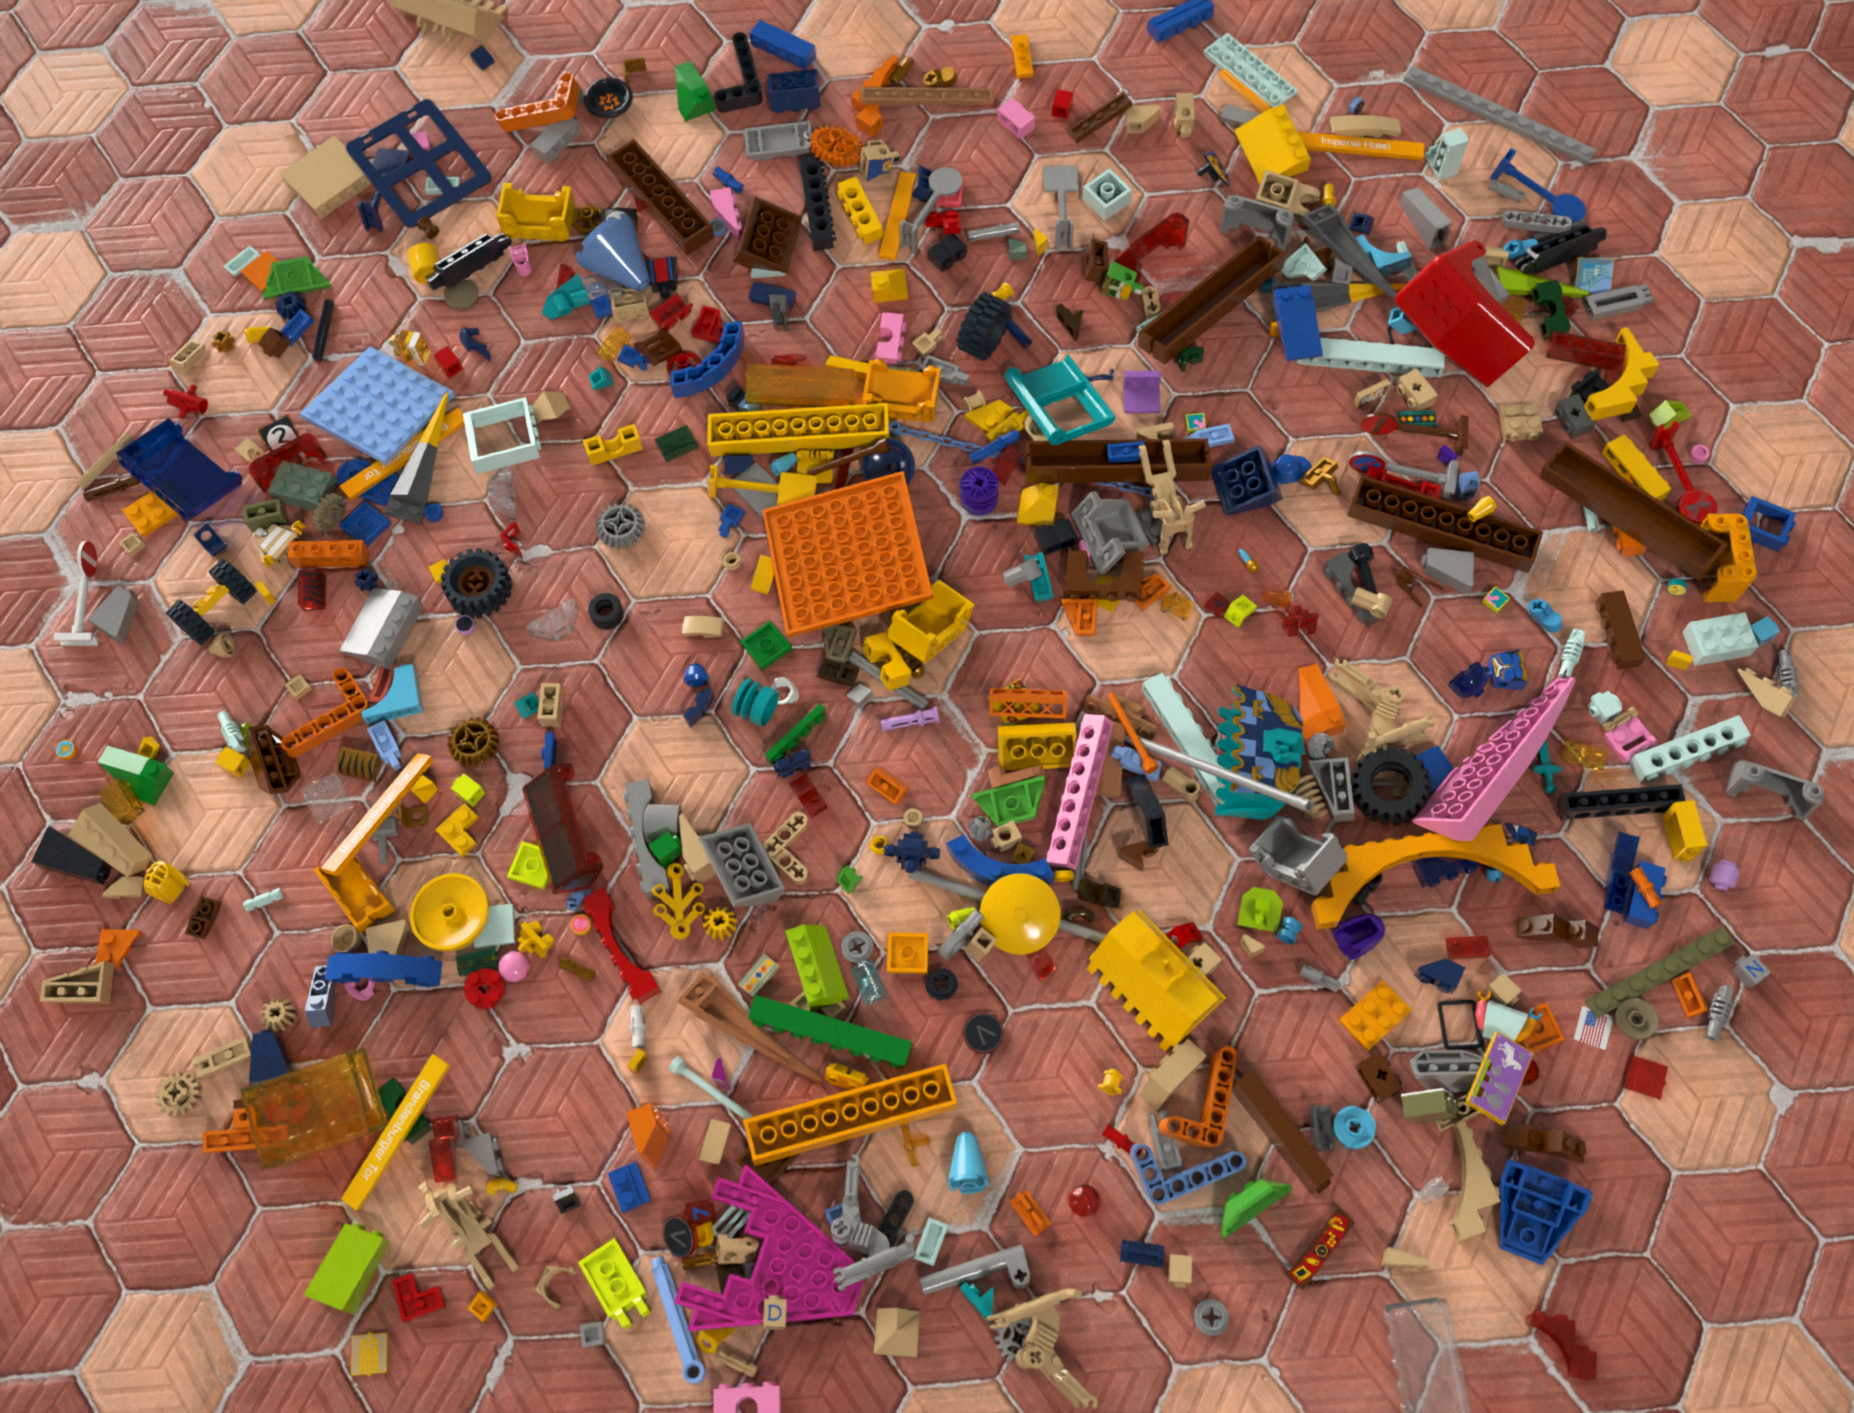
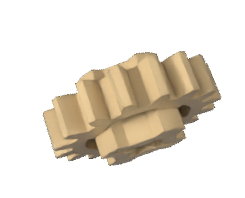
M177 1071L176 1076L170 1073L168 1074L169 1079H162L163 1085L156 1087L160 1092L154 1094L156 1098H159L155 1105L161 1106L159 1111L170 1117L174 1115L179 1118L181 1113L187 1116L188 1109L194 1111L195 1107L193 1104L200 1103L197 1096L202 1095V1092L197 1089L201 1087V1084L196 1083L197 1078L191 1077L187 1072L183 1074ZM185 1082L188 1083L190 1089L186 1088ZM166 1100L170 1101V1105H172V1107L168 1105Z

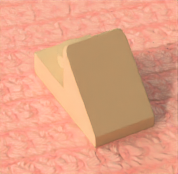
M1169 422L1137 429L1136 439L1172 438L1173 424Z

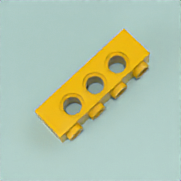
M857 177L837 183V197L839 201L843 202L845 213H849L850 223L852 227H856L858 239H862L864 245L882 239L883 227Z

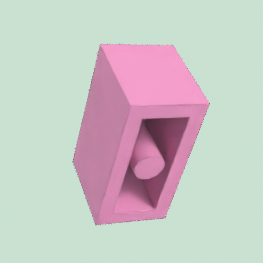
M1013 98L997 109V120L1017 138L1022 139L1035 129L1034 115Z

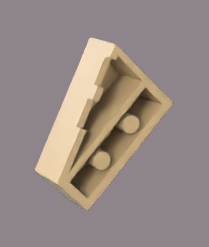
M102 961L72 973H65L42 981L40 1001L49 1004H110L115 964Z
M1189 1039L1183 1044L1179 1042L1172 1049L1173 1054L1171 1056L1166 1055L1159 1063L1161 1066L1158 1069L1154 1067L1146 1076L1148 1081L1139 1095L1157 1112L1161 1109L1164 1102L1169 1097L1171 1098L1175 1093L1174 1091L1201 1065L1207 1056Z

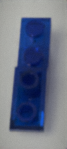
M1622 832L1617 834L1605 883L1603 909L1625 914L1632 883V877L1629 873L1633 870L1640 837Z

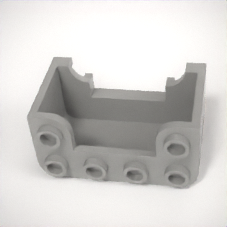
M1279 815L1248 849L1261 870L1269 877L1315 896L1320 893L1348 860L1346 851L1341 848L1338 838L1332 833H1323L1320 837L1321 841H1318L1312 836L1308 837L1300 833L1296 828V823L1291 818H1284Z

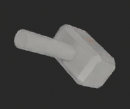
M393 816L387 817L370 837L371 839L379 838V864L381 865L387 864V837L399 834V822Z

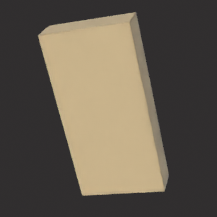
M711 1119L700 1154V1161L720 1166L731 1130V1124Z

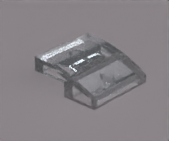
M598 274L581 278L590 300L605 294L609 300L626 294L621 284Z

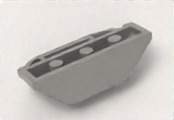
M1422 1050L1410 1060V1065L1415 1078L1428 1090L1444 1088L1449 1092H1470L1483 1058L1465 1050Z

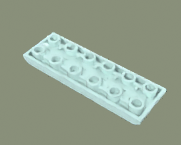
M1228 33L1203 51L1207 59L1219 69H1227L1266 101L1271 108L1282 105L1298 93L1295 87Z

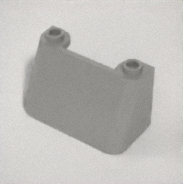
M1230 195L1223 206L1219 232L1227 234L1231 228L1238 230L1240 224L1273 233L1271 240H1276L1277 247L1282 251H1286L1294 228V215L1287 209L1238 195Z
M1739 760L1733 764L1725 790V795L1735 797L1739 791L1747 792L1751 784L1787 796L1786 806H1791L1794 809V818L1803 821L1822 805L1824 797L1823 788L1814 782L1746 760Z

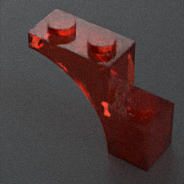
M458 1115L433 1118L431 1122L434 1139L428 1140L434 1181L435 1183L458 1179L456 1145L459 1136H461Z
M1532 1311V1314L1525 1316V1325L1541 1330L1560 1348L1567 1365L1568 1378L1586 1381L1596 1380L1597 1352L1590 1351L1588 1346L1576 1345L1575 1348V1321L1568 1320L1566 1315L1555 1314V1317L1546 1316V1312Z

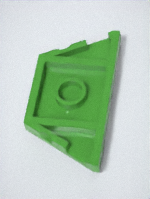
M306 256L272 263L270 275L266 281V289L262 296L264 300L278 298V296H283V292L288 294L290 290L293 293L298 292L300 294L331 288V284Z
M1043 775L974 793L972 797L997 827L1012 820L1015 824L1033 820L1037 817L1046 778Z

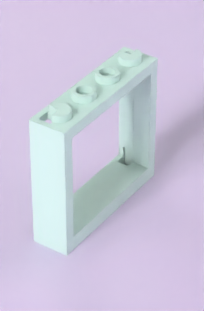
M526 397L463 413L471 462L476 474L540 458L539 450H542L539 439H536L539 438L537 427H534L537 426L535 417L532 415L534 414V409L532 405H528ZM525 415L530 444L480 456L476 428Z

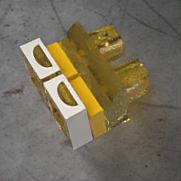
M401 330L399 335L391 334L389 344L390 346H395L394 353L396 356H401L405 362L414 359L418 365L425 366L430 350L421 333Z

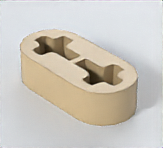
M1152 286L1143 288L1141 299L1144 313L1148 318H1152L1158 315L1161 310L1158 291ZM1152 305L1153 309L1155 310L1154 312L1150 309V306Z

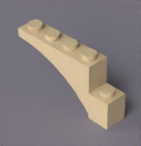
M1464 1120L1452 1126L1458 1142L1462 1163L1460 1201L1454 1219L1449 1222L1458 1243L1486 1232L1485 1219L1482 1215H1479L1478 1211L1501 1202L1499 1199L1500 1191L1496 1185H1493L1490 1179L1492 1177L1490 1169L1487 1165H1484L1481 1159V1149L1478 1145H1475L1472 1138V1129L1469 1125H1466Z

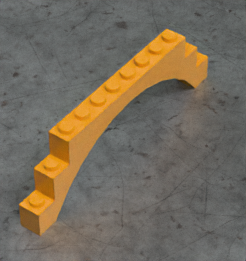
M1487 823L1472 841L1453 840L1441 834L1429 832L1420 837L1409 835L1400 840L1390 838L1381 843L1370 841L1362 846H1356L1355 844L1347 845L1343 848L1348 858L1342 866L1344 872L1339 870L1326 884L1329 898L1327 896L1316 898L1311 909L1316 930L1337 927L1348 903L1370 880L1381 872L1400 863L1428 857L1446 856L1462 858L1491 866L1513 877L1534 895L1555 893L1561 885L1554 863L1540 862L1534 865L1528 844L1516 842L1507 846L1502 825Z

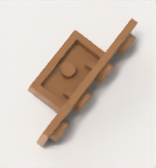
M1088 694L1082 709L1083 711L1091 715H1105L1113 722L1122 723L1109 699L1105 702ZM1115 694L1137 735L1152 741L1158 727L1142 719L1147 708Z

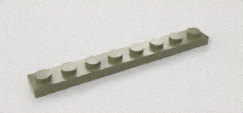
M1721 926L1588 998L1584 1002L1594 1017L1598 1019L1618 1008L1624 1001L1637 998L1735 944L1725 928Z

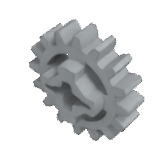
M1028 1317L1010 1323L1005 1328L996 1329V1332L1000 1334V1336L995 1337V1341L1000 1342L996 1349H1002L1001 1357L1003 1358L1008 1355V1362L1010 1363L1013 1358L1016 1359V1354L1008 1349L1011 1347L1018 1351L1021 1349L1017 1342L1013 1343L1012 1341L1015 1338L1014 1330L1019 1336L1024 1337L1022 1339V1348L1026 1347L1024 1341L1033 1324V1321L1031 1323L1027 1322ZM1017 1324L1024 1325L1029 1330H1021L1018 1328ZM1010 1328L1011 1334L1009 1338L1003 1341L1005 1331Z

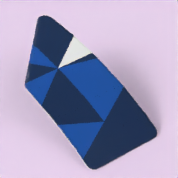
M1505 823V826L1516 841L1535 846L1537 832Z

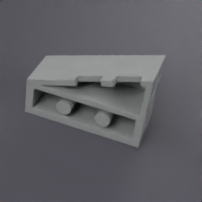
M1348 757L1308 761L1309 771L1314 776L1313 779L1317 783V788L1320 790V794L1333 821H1354Z

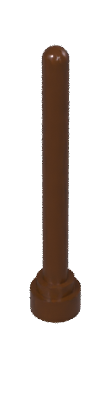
M886 438L880 439L875 443V446L809 469L807 474L814 476L877 452L879 454L888 453L891 451L890 445Z

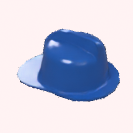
M1289 454L1282 455L1271 463L1279 484L1299 482V479L1312 468V465L1306 458Z

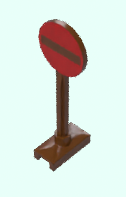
M1372 413L1361 419L1360 427L1362 430L1373 435H1384L1394 430H1400L1403 432L1445 437L1449 440H1455V454L1461 457L1463 456V449L1468 448L1469 416L1461 415L1455 425V429L1449 430L1398 423L1396 417L1387 413Z

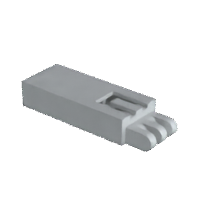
M1634 285L1586 296L1583 304L1590 320L1593 321L1641 310L1644 304L1652 303L1655 299L1651 296L1652 292L1649 290L1648 285L1638 287Z

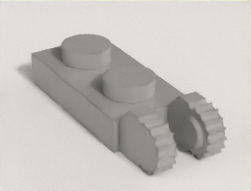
M1162 1110L1161 1119L1168 1118L1166 1110ZM1149 1113L1151 1133L1161 1171L1165 1172L1182 1168L1183 1164L1176 1140L1164 1137L1160 1133L1159 1128H1157L1155 1115ZM1169 1123V1128L1173 1131V1127Z

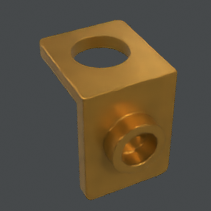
M644 57L622 60L624 78L628 85L627 73L647 70Z
M398 801L397 819L406 828L428 824L426 806L407 809L401 801ZM415 812L423 813V818L420 821H413L412 816Z

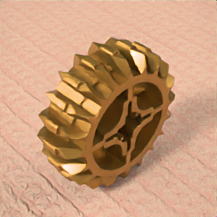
M470 717L468 722L462 719L463 724H456V730L451 729L452 735L448 736L449 743H447V747L454 761H458L460 765L463 766L465 764L470 768L473 764L475 767H478L480 762L482 765H485L486 759L492 761L491 755H497L495 749H498L500 746L497 743L500 741V738L497 736V729L488 720H481L480 717H477L474 721ZM472 737H473V739L476 741V742H475L476 747H474V745L472 744V742H473L472 739H471Z

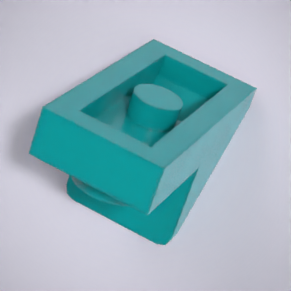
M965 1282L959 1288L960 1291L985 1320L990 1323L991 1321H988L987 1317L993 1313L994 1287L980 1298V1291L973 1284L969 1286Z

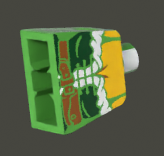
M1112 261L1100 293L1127 300L1130 292L1141 295L1144 285L1134 282L1137 275L1135 271Z

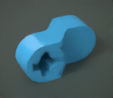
M1515 239L1506 243L1503 249L1509 252L1508 259L1514 260L1526 256L1528 248L1538 244V241L1535 239L1525 241Z
M1534 599L1529 603L1530 616L1536 619L1543 629L1551 633L1562 629L1561 615L1556 613L1549 603L1542 599Z

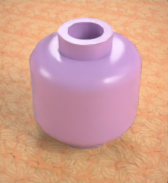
M1720 860L1719 863L1713 864L1709 880L1715 884L1714 888L1727 891L1728 888L1736 886L1740 870L1736 867L1735 863Z

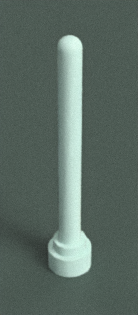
M679 1056L675 1057L669 1065L668 1070L672 1073L684 1075L743 1119L753 1117L747 1110L688 1069L685 1061Z

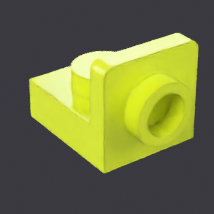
M1242 595L1230 604L1224 617L1236 627H1239L1243 620L1255 611L1257 605Z

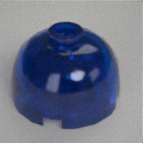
M1479 661L1469 665V669L1462 670L1449 682V688L1457 696L1462 698L1475 696L1477 698L1485 692L1483 688L1487 684L1488 677L1487 672Z

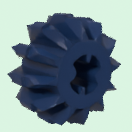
M291 290L288 294L283 292V296H278V301L275 302L276 311L284 320H291L300 309L303 311L307 310L304 298L298 292L293 293Z

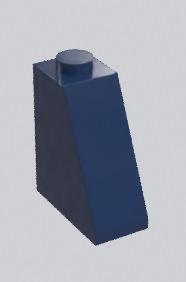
M261 1030L260 1033L252 1034L249 1083L255 1087L297 1084V1079L280 1037L271 1030Z

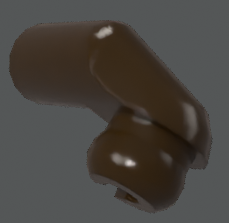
M1078 905L1068 907L1064 917L1068 921H1073L1075 917L1080 916L1091 922L1095 913Z

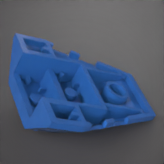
M1508 1159L1500 1180V1249L1543 1265L1558 1247L1559 1242L1572 1230L1577 1220L1585 1214L1593 1192L1563 1177L1526 1163Z

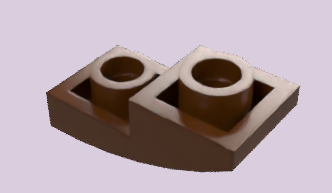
M201 896L195 915L190 916L185 934L205 939L215 922L222 901Z

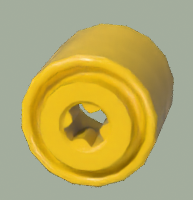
M420 243L412 246L407 252L413 279L417 283L428 284L426 279L435 273L433 270L434 264L441 260L437 247L431 243Z

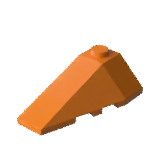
M1318 664L1299 668V709L1303 720L1302 733L1305 741L1316 733L1322 732L1329 736L1343 733L1346 721Z

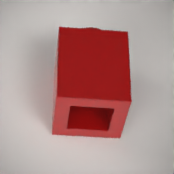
M1057 89L1052 103V116L1068 119L1073 105V92Z
M448 346L440 349L433 355L437 365L448 378L463 370L460 360Z

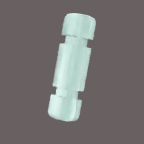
M278 888L272 890V893L267 892L254 897L253 900H246L243 903L244 908L249 912L254 910L255 907L259 908L273 903V900L278 901L284 897L283 892Z

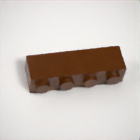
M1624 590L1601 593L1596 601V610L1601 615V626L1606 631V642L1611 647L1613 663H1616L1617 670L1641 666L1646 657Z

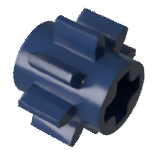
M362 569L358 574H355L357 580L354 583L361 592L364 590L371 592L373 588L378 586L376 580L379 578L372 569Z

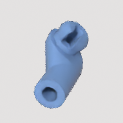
M591 888L572 892L566 901L567 909H577L583 898L592 893Z

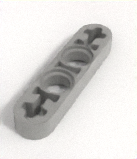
M1513 210L1506 211L1502 215V225L1507 228L1563 234L1570 231L1572 220L1566 216ZM1528 219L1532 220V222L1530 223L1523 222L1524 220ZM1542 222H1549L1550 224H1548V225H1543V224H1541V223H1542Z

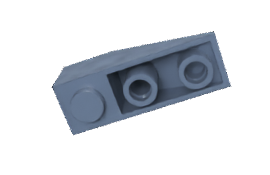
M327 965L315 966L305 1007V1014L311 1028L331 1026L335 1011L336 982L325 980Z

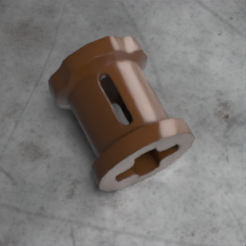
M428 216L422 217L417 223V227L425 232L428 239L438 236L440 232L439 227L433 225Z

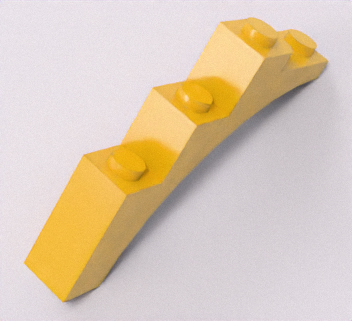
M1628 327L1621 328L1615 340L1623 360L1621 378L1609 388L1589 395L1584 406L1592 421L1632 412L1637 402L1636 396L1643 394L1648 384L1647 378L1653 377L1659 366L1657 359H1655L1651 352H1643V349L1639 346Z

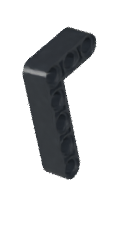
M742 32L735 33L732 41L744 85L715 92L716 109L721 113L756 106L763 101L761 84L746 34Z

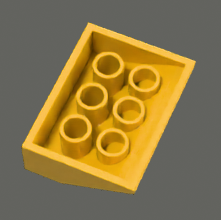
M1284 104L1266 110L1235 130V135L1259 185L1262 182L1265 170L1287 177L1308 171L1311 158Z

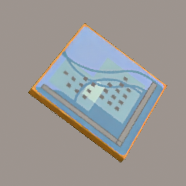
M1578 258L1575 287L1588 290L1591 295L1611 291L1614 259Z

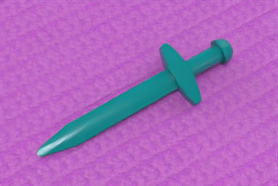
M1545 740L1539 749L1541 765L1533 767L1532 771L1544 775L1546 784L1544 789L1546 793L1553 794L1557 788L1554 785L1552 774L1560 773L1562 768L1551 765L1547 740Z

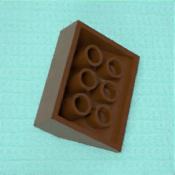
M755 197L748 208L733 262L749 269L755 268L787 273L803 217Z

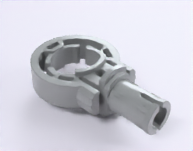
M974 909L973 913L964 923H958L960 926L945 940L938 953L945 960L952 958L966 943L970 935L974 936L973 930L985 917Z

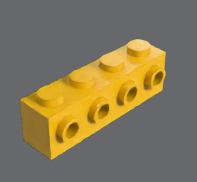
M1623 434L1606 444L1602 454L1620 476L1626 480H1632L1634 485L1659 501L1667 497L1671 491L1668 482L1658 474L1656 468L1646 460L1645 455L1634 446L1631 439H1628Z

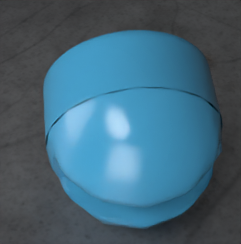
M1495 868L1486 869V877L1491 883L1499 882L1502 879L1503 872Z

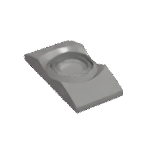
M810 121L744 129L747 159L768 161L777 156L798 157L811 152L812 149L809 148V141L812 135Z

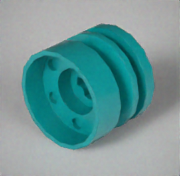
M747 678L740 685L734 697L731 712L742 719L749 717L751 723L764 727L775 712L779 701V691L768 686L762 688L761 683Z

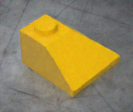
M905 268L870 272L874 303L908 299Z
M1039 483L1023 489L1017 523L1033 526L1053 525L1059 485Z

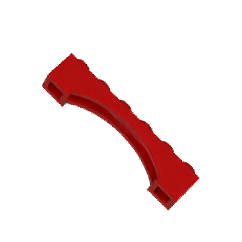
M602 887L584 897L585 905L582 907L587 916L592 915L594 921L591 923L596 933L601 932L603 938L600 940L604 948L611 950L612 955L609 957L614 966L619 965L621 971L618 974L623 983L628 982L630 986L628 992L632 1000L637 999L641 1004L661 993L650 970L645 972L639 969L620 951L612 926V913L616 908L606 889Z

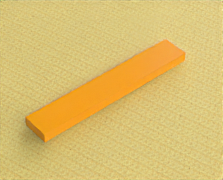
M900 171L879 258L895 261L897 259L900 247L899 224L902 220L906 221L912 200V189L916 178L915 173Z

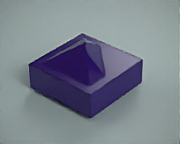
M1444 445L1440 448L1437 459L1447 467L1451 460L1457 461L1458 455Z

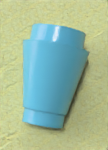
M789 453L772 461L770 469L774 475L779 477L781 472H787L797 462V457L793 453Z

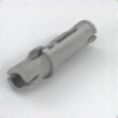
M1001 223L999 226L967 231L968 241L999 236L1003 238L1005 235L1020 233L1019 223L1005 225Z

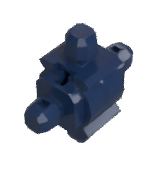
M912 831L909 834L904 833L903 839H898L897 846L894 844L885 845L884 855L888 857L897 856V863H901V870H905L907 873H914L915 871H921L922 865H927V858H930V860L939 859L940 849L937 847L928 848V841H923L924 835L919 834L917 831Z

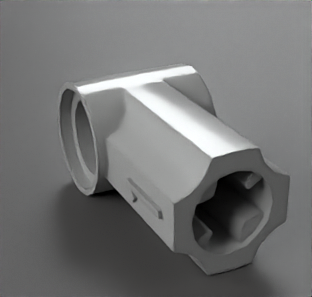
M1033 557L1020 563L1019 566L1004 572L1003 579L1006 585L1012 587L1023 581L1035 579L1042 575Z

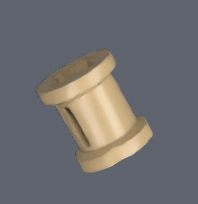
M980 391L973 396L963 398V403L968 412L979 406L986 405L983 394Z

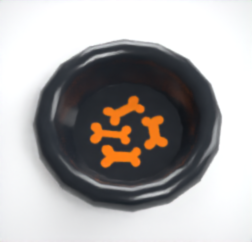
M604 78L592 83L584 95V104L590 114L604 119L615 118L624 114L630 108L633 101L632 89L626 82L617 78Z

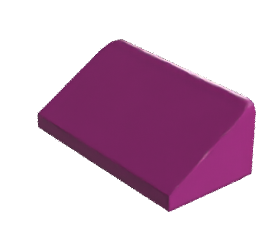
M718 1058L711 1077L717 1087L731 1090L727 1069L722 1059Z

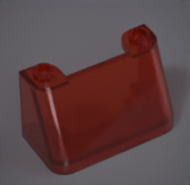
M1179 212L1170 214L1120 251L1115 257V263L1135 271L1137 275L1134 282H1138L1141 279L1139 270L1142 269V264L1140 263L1142 258L1160 245L1164 246L1167 250L1170 246H1176L1178 250L1186 246L1189 219Z
M304 429L252 456L248 460V470L264 493L269 490L270 480L275 477L271 469L280 465L282 460L287 461L304 452L307 459L314 457L320 462L328 457L313 432Z

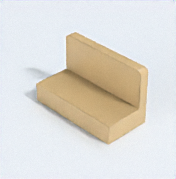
M1484 246L1486 254L1482 257L1488 266L1496 267L1500 265L1505 267L1509 252L1504 251L1503 248Z

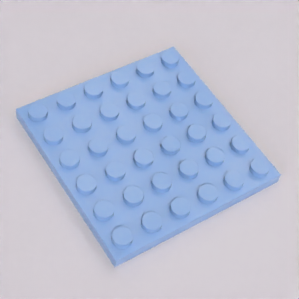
M369 346L300 412V416L309 423L387 465L432 419L445 393L448 392L447 403L455 395L454 391Z

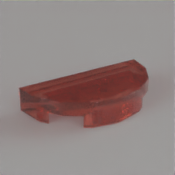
M560 264L556 289L575 276V272L568 265Z

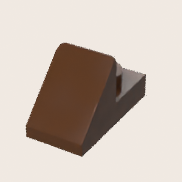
M1145 841L1118 847L1117 854L1120 859L1143 871L1144 863L1142 856H1154L1158 853L1159 848L1149 850Z

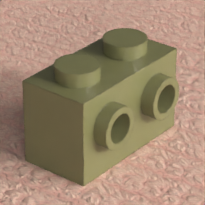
M279 498L243 506L244 521L252 533L256 532L260 527L266 530L273 524L277 526L288 524L286 508Z

